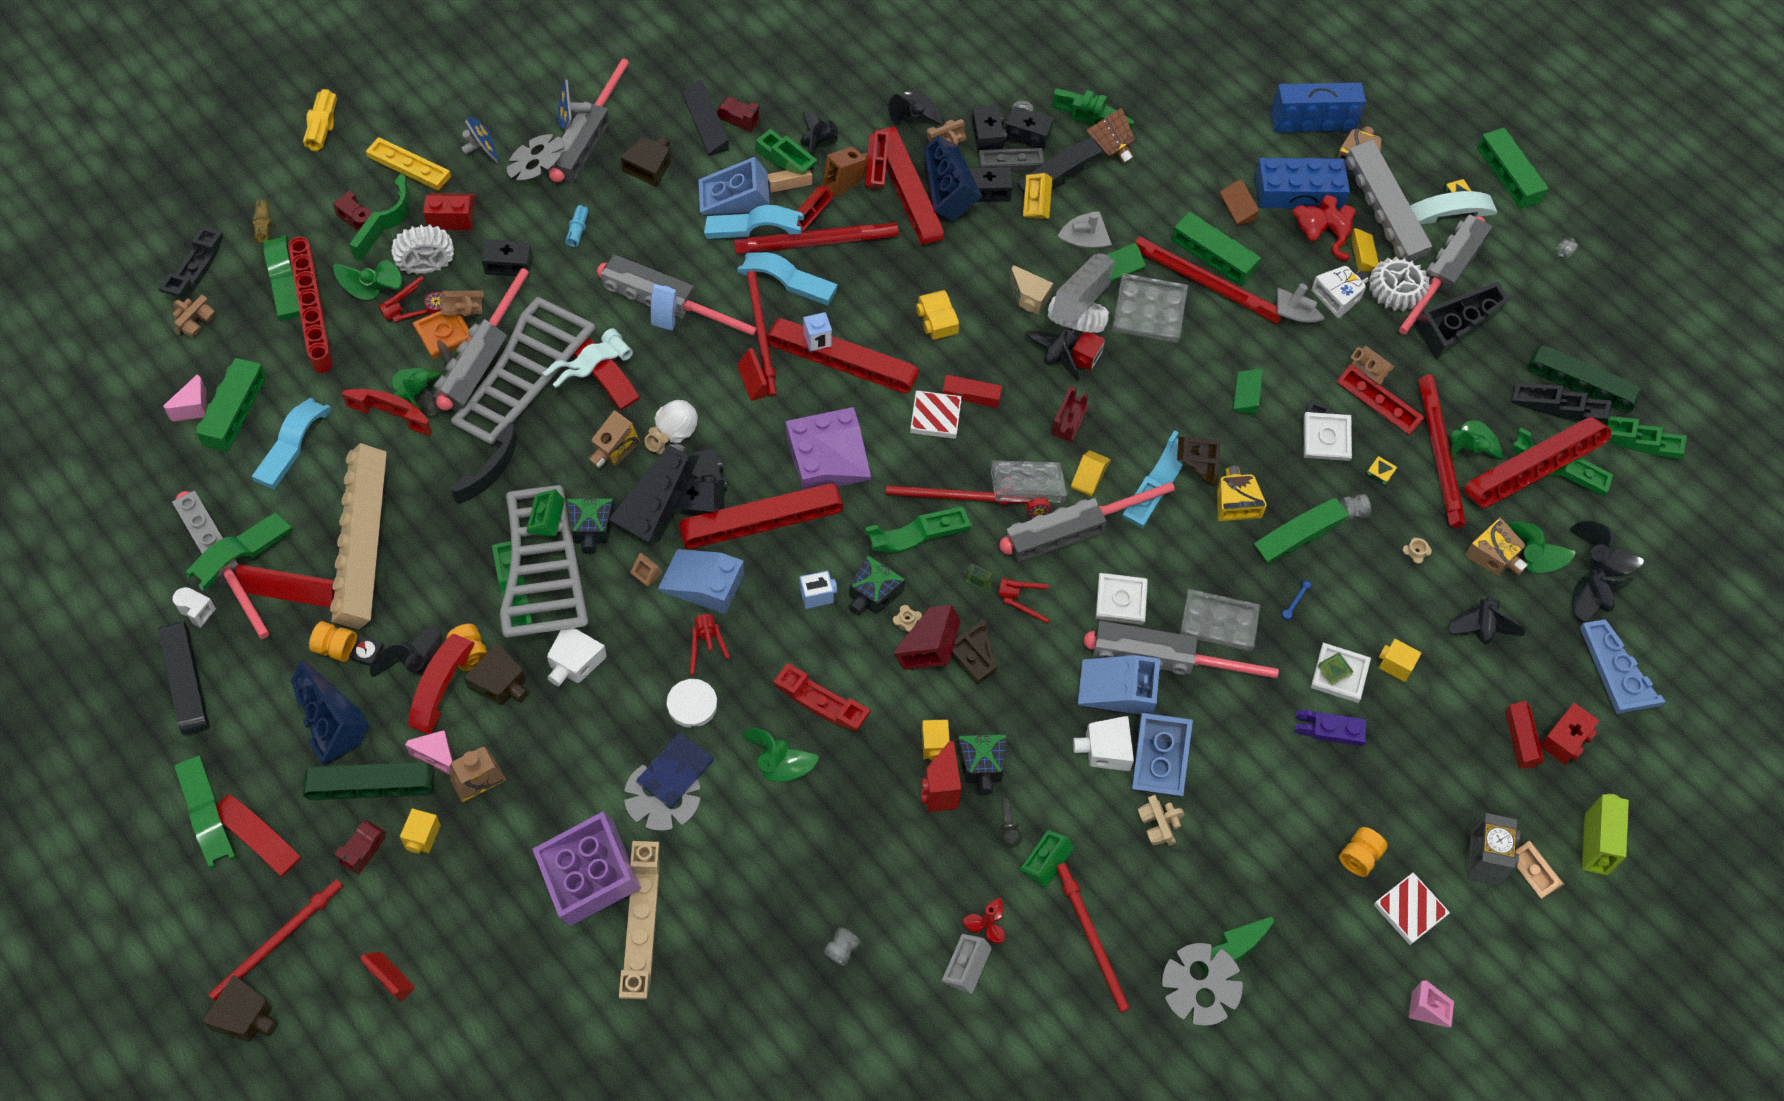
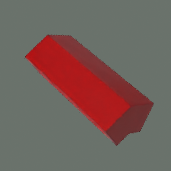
M875 131V133L869 134L865 186L872 190L884 188L889 132Z
M818 186L798 208L797 211L803 213V216L805 214L809 215L802 224H800V220L797 222V226L801 227V232L807 228L834 197L827 186ZM818 199H821L822 201L814 209L813 205Z
M946 375L942 394L962 396L961 401L998 408L1003 386Z
M1526 701L1510 705L1505 713L1519 769L1535 768L1536 765L1545 762L1531 707Z

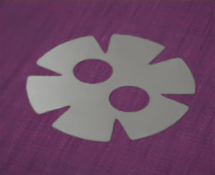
M546 134L529 140L530 148L524 145L520 146L509 159V161L518 162L507 166L508 175L512 178L521 171L517 180H526L540 175V166L549 169L560 157L561 153L552 152L563 148L562 139L558 136L549 143L553 134ZM544 145V149L539 154H531V150L535 146ZM533 159L539 160V164L531 170L526 169L528 162Z
M659 759L652 761L654 775L645 765L636 769L628 779L624 790L625 792L639 795L624 800L628 813L636 822L649 813L646 828L670 830L673 828L671 814L681 825L694 815L699 806L700 797L687 795L686 793L699 790L700 785L697 777L688 767L675 776L679 762ZM649 780L659 782L661 786L659 794L653 797L645 795L643 792L644 783ZM672 792L678 793L682 797L681 806L677 809L667 808L664 804V798L667 794Z
M1205 943L1191 944L1178 950L1177 953L1185 966L1169 959L1164 969L1162 980L1163 987L1178 988L1177 991L1165 997L1171 1009L1180 1018L1185 1019L1194 1007L1193 1024L1213 1025L1228 1018L1220 1002L1235 1010L1240 1002L1243 990V983L1241 981L1226 980L1240 971L1233 958L1227 952L1220 949L1213 960L1210 961L1212 946ZM1195 961H1202L1208 966L1209 973L1204 980H1196L1190 974V966ZM1202 988L1212 990L1215 995V1001L1210 1007H1201L1196 1001V994Z

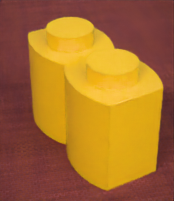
M945 290L919 296L916 311L918 316L924 320L923 326L926 334H930L933 340L958 334L959 321Z

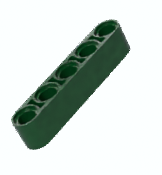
M1538 346L1528 364V369L1531 373L1577 393H1587L1591 399L1612 401V408L1622 412L1633 411L1641 393V388L1637 384L1547 346Z
M425 762L310 767L305 770L303 797L310 800L428 795L432 793L434 766Z

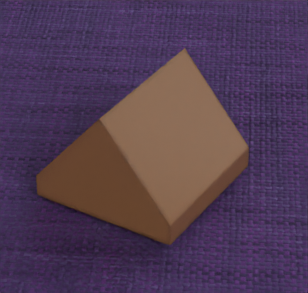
M639 553L630 572L647 587L663 574L660 567L642 553Z

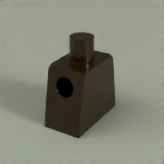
M660 136L656 141L646 137L641 138L621 156L622 171L652 186L658 187L671 162L668 139Z
M496 644L464 677L468 689L499 705L505 704L510 697H513L518 702H523L529 694V690L522 686L526 680L522 668L499 644Z
M234 975L202 1021L214 1032L250 1042L258 1031L266 1036H270L277 1027V1021L268 1017L272 1010L270 1004Z

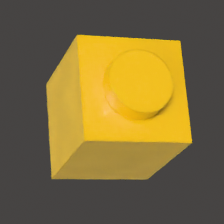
M1394 639L1390 647L1388 645L1384 646L1379 656L1382 659L1379 669L1406 682L1421 652Z
M948 720L922 721L923 759L933 761L945 745L950 742Z
M411 809L400 835L406 850L417 854L420 851L430 852L441 826L437 815Z

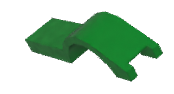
M400 174L394 182L400 189L397 193L400 197L397 204L386 211L372 212L349 244L354 259L362 261L384 229L397 226L406 218L409 212V188L406 184L405 175Z
M286 235L281 236V238L263 240L264 256L279 321L301 317L293 271L288 255Z
M1520 427L1516 433L1518 439L1511 447L1517 455L1535 446L1531 439V432ZM1578 458L1548 474L1552 476L1562 475L1601 496L1608 493L1613 474L1582 458Z
M962 506L920 515L913 522L900 529L885 531L879 529L877 525L865 527L864 532L871 539L872 550L898 553L913 549L926 540L970 531L972 525Z
M275 512L239 536L225 537L214 543L186 571V576L191 578L196 575L202 581L199 584V588L203 591L214 584L221 570L230 562L241 556L254 558L289 535L292 527Z
M511 541L492 545L502 600L505 595L510 572ZM523 575L518 576L516 586L525 585ZM527 595L514 596L511 607L529 604ZM531 614L510 617L512 627L532 624Z
M199 755L174 765L189 809L192 827L209 868L216 867L213 860L228 855L230 860L236 859L233 847L220 820L216 806L217 801L202 758Z

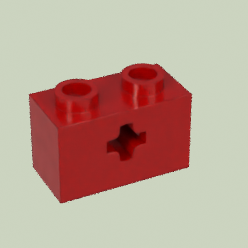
M1573 703L1540 746L1565 765L1570 758L1576 760L1585 748L1581 744L1584 741L1589 743L1598 732L1594 728L1599 720L1576 703Z

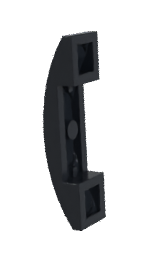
M202 226L191 241L193 249L176 273H169L158 288L159 292L177 297H182L189 293L202 280L211 266L220 247L223 232Z
M510 422L497 436L498 450L474 477L466 472L451 489L456 503L461 504L481 494L504 472L516 447L517 435L513 423Z

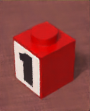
M1087 331L1083 332L1072 350L1071 357L1074 364L1079 368L1091 371L1103 351L1105 339Z

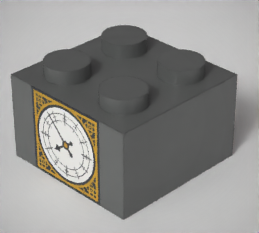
M1485 813L1471 831L1467 880L1499 886L1505 878L1509 877L1511 871L1517 868L1519 854L1515 852L1516 845L1520 839L1517 819Z

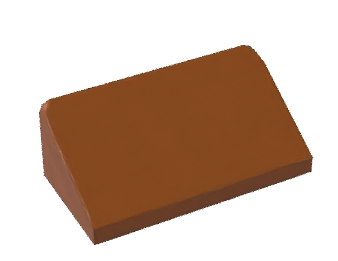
M1243 180L1236 181L1220 191L1219 194L1236 226L1256 221L1259 210Z

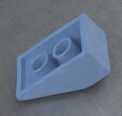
M756 157L698 179L700 213L702 215L751 212V210L758 206L770 205L768 173Z
M677 549L658 587V591L726 615L744 576V562L738 558L718 552Z
M1141 712L1132 789L1183 796L1193 724L1192 719Z

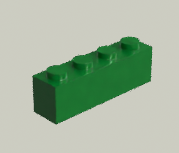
M1505 128L1483 134L1477 150L1519 209L1542 203L1549 188L1538 175L1534 166L1525 157L1523 151L1514 142L1513 137L1509 135Z
M1189 212L1174 227L1172 242L1241 287L1256 273L1261 257L1239 244L1236 240L1231 239L1219 229L1214 228L1202 218Z
M235 358L232 365L227 368L222 384L218 385L212 403L208 404L202 422H199L196 427V434L202 446L229 452L267 378L261 364Z

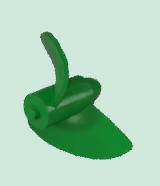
M388 260L381 261L377 265L376 271L370 268L359 271L337 263L333 265L334 274L339 284L347 292L362 300L374 299L379 291L385 287L399 289L402 284V276L399 269Z
M410 368L398 371L391 381L392 387L395 390L393 395L408 401L420 410L415 397L427 386V382L440 377L441 373L424 368Z
M1467 421L1462 425L1461 429L1454 430L1451 435L1452 459H1456L1457 454L1462 448L1477 453L1485 451L1498 459L1503 458L1502 449L1497 437L1481 421Z
M1520 521L1507 523L1512 531L1526 544L1524 550L1525 563L1528 564L1527 569L1533 573H1546L1561 569L1575 556V551L1546 544L1543 532L1535 524Z
M749 728L743 733V739L766 749L758 758V766L765 778L771 781L783 782L799 778L811 771L819 760V756L816 754L789 749L786 740H774L764 730Z

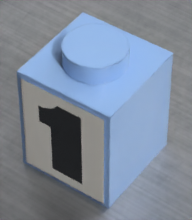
M826 312L803 317V334L809 351L832 346V329Z
M828 571L800 576V591L805 609L834 603V594L837 593L835 579H830Z

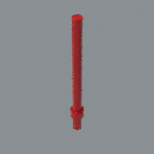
M749 271L747 272L763 365L762 372L767 382V394L769 397H774L777 395L774 381L776 373L770 358L756 272Z
M886 486V495L999 502V505H1008V503L1027 504L1028 495L1009 494V491L993 493Z
M1062 863L1056 868L1064 884L1062 886L1066 897H1070L1120 1013H1124L1130 1010V1007L1081 899L1079 885L1077 881L1073 880L1066 863Z
M335 879L320 894L318 892L309 899L310 903L208 995L216 1001L233 975L239 979L243 978L317 910L321 911L328 904L327 901L343 887L342 884Z

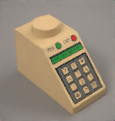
M1015 265L1011 269L1010 284L1019 306L1028 312L1039 315L1051 297L1053 283Z

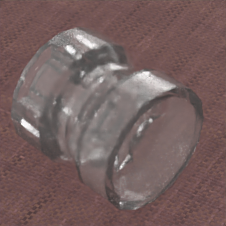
M1358 494L1354 498L1349 496L1340 498V504L1350 515L1346 520L1354 519L1355 516L1363 518L1370 515L1371 506L1366 494Z
M840 927L834 934L835 940L828 943L824 948V953L834 962L845 966L850 960L851 951L856 950L860 945V940L850 931Z

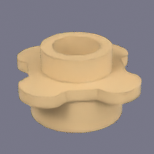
M651 427L649 434L645 437L647 449L658 454H662L665 450V444L669 441L668 435L659 432L656 427Z
M1413 538L1409 545L1403 547V553L1409 555L1417 564L1422 563L1423 558L1429 556L1432 552L1428 543L1420 538Z
M903 605L900 607L899 614L894 616L893 623L899 626L900 629L910 632L917 621L920 620L922 614L919 611L911 610L908 605Z

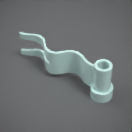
M612 328L602 335V343L588 345L582 350L578 358L572 362L556 361L543 374L548 376L560 367L572 368L564 371L557 381L553 383V386L556 388L570 376L581 378L588 376L596 364L604 359H613L619 356L622 360H628L632 356L633 351L622 340L619 332Z

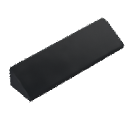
M700 80L682 92V95L708 155L728 151L729 141L705 85Z

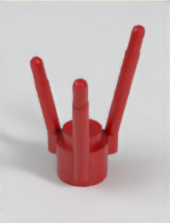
M422 276L410 283L391 299L378 305L386 321L393 319L394 323H397L403 319L428 313V310L424 309L399 315L402 309L398 302L418 288L417 285L424 279Z
M1002 578L999 597L1004 598V604L1012 605L1045 623H1049L1048 618L1013 600L1014 598H1019L1021 588L1048 589V584L1017 582Z
M701 614L694 619L695 627L692 628L693 639L690 661V675L692 676L695 674L698 637L706 640L707 648L711 651L713 649L711 638L715 634L725 658H730L720 634L719 625L715 624L714 617L711 614Z

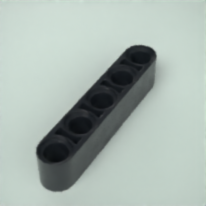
M180 621L159 627L158 632L179 729L183 736L208 729L210 725L187 624L185 621Z

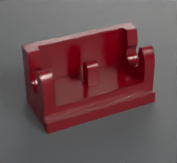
M1070 386L1054 419L1051 435L1073 443L1089 408L1087 404L1089 397L1087 393H1084L1082 398L1076 395V387Z

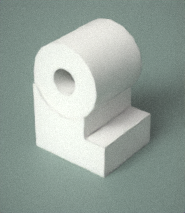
M191 588L178 589L173 595V602L182 615L188 616L192 624L199 628L203 626L216 610L210 598Z

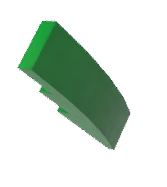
M1058 88L1055 89L1052 109L1071 112V119L1090 123V128L1117 111L1107 105L1101 117L1094 115L1091 110L1088 112L1082 111L1080 107L1084 96ZM1125 116L1132 131L1134 121Z
M1610 416L1609 423L1605 424L1612 431V435L1608 440L1610 444L1657 456L1683 459L1686 435L1662 433L1663 427L1639 425V419Z
M1335 497L1275 529L1255 542L1254 545L1266 562L1270 564L1285 553H1292L1308 541L1312 543L1349 518L1350 515Z

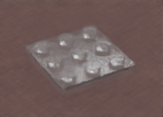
M1123 273L1112 331L1179 343L1188 285Z

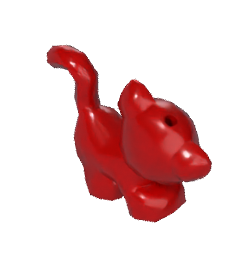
M1326 195L1319 204V208L1302 205L1293 209V214L1298 219L1300 229L1307 235L1310 241L1317 240L1320 234L1328 227L1338 238L1331 246L1333 256L1343 261L1350 259V255L1340 251V248L1346 243L1347 238L1351 234L1352 220L1356 212L1354 208L1343 205L1339 211L1336 208L1337 199Z

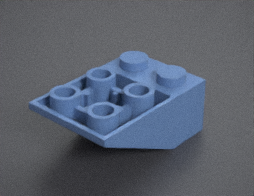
M1131 655L1082 660L1078 706L1141 715V712L1153 714L1157 704L1160 659Z

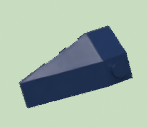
M301 660L291 678V683L298 705L303 706L306 714L303 722L305 727L310 728L313 737L309 740L311 748L321 764H328L357 747L370 725L353 703L308 662Z

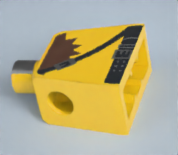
M1238 466L1228 467L1225 470L1226 476L1220 478L1217 487L1218 521L1262 518L1267 505L1255 477L1251 474L1241 475Z

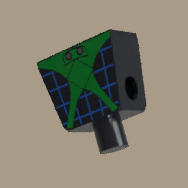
M567 498L573 543L582 544L581 550L584 553H595L596 543H607L613 523L609 518L615 512L613 498Z
M867 555L850 584L849 596L853 599L849 605L850 611L860 616L867 608L871 612L878 614L904 592L905 579Z
M1007 734L958 736L957 751L965 781L967 783H977L978 793L981 795L992 794L993 782L1002 781Z

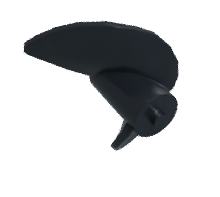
M913 89L906 91L903 97L897 93L892 94L888 111L894 125H900L903 116L918 117L920 115L939 125L942 124V117L937 105L925 93Z
M804 110L803 115L808 131L802 136L800 143L804 146H809V154L814 157L816 145L831 138L838 140V130L833 121L824 122L814 113Z
M1065 327L1058 336L1040 331L1025 332L1027 337L1048 350L1044 357L1045 364L1051 365L1060 360L1075 380H1080L1079 373L1069 352V349L1079 339L1075 334L1076 330Z
M1582 521L1576 523L1570 529L1575 535L1595 545L1591 550L1592 559L1590 566L1592 569L1602 568L1606 576L1629 574L1640 568L1644 563L1642 558L1616 548L1612 531L1604 524L1594 521Z
M1602 568L1590 570L1581 578L1573 592L1572 605L1576 616L1586 623L1594 616L1600 606L1606 611H1612L1615 606L1614 593L1629 585L1634 578H1608Z
M1493 597L1480 599L1479 605L1459 614L1449 625V633L1451 635L1479 631L1480 639L1484 644H1489L1497 632L1524 636L1526 629L1514 619L1500 612V601L1494 600Z
M431 624L412 643H395L388 645L380 651L371 662V677H376L399 661L408 671L423 676L431 659L441 647V634L437 624Z

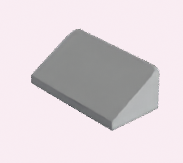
M962 934L942 978V982L965 993L972 994L990 954L991 946L984 938Z

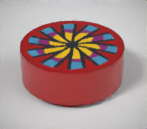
M441 292L430 293L425 298V306L430 314L441 311Z
M1034 498L1026 505L1027 514L1031 518L1038 515L1045 516L1051 512L1050 502L1045 498Z

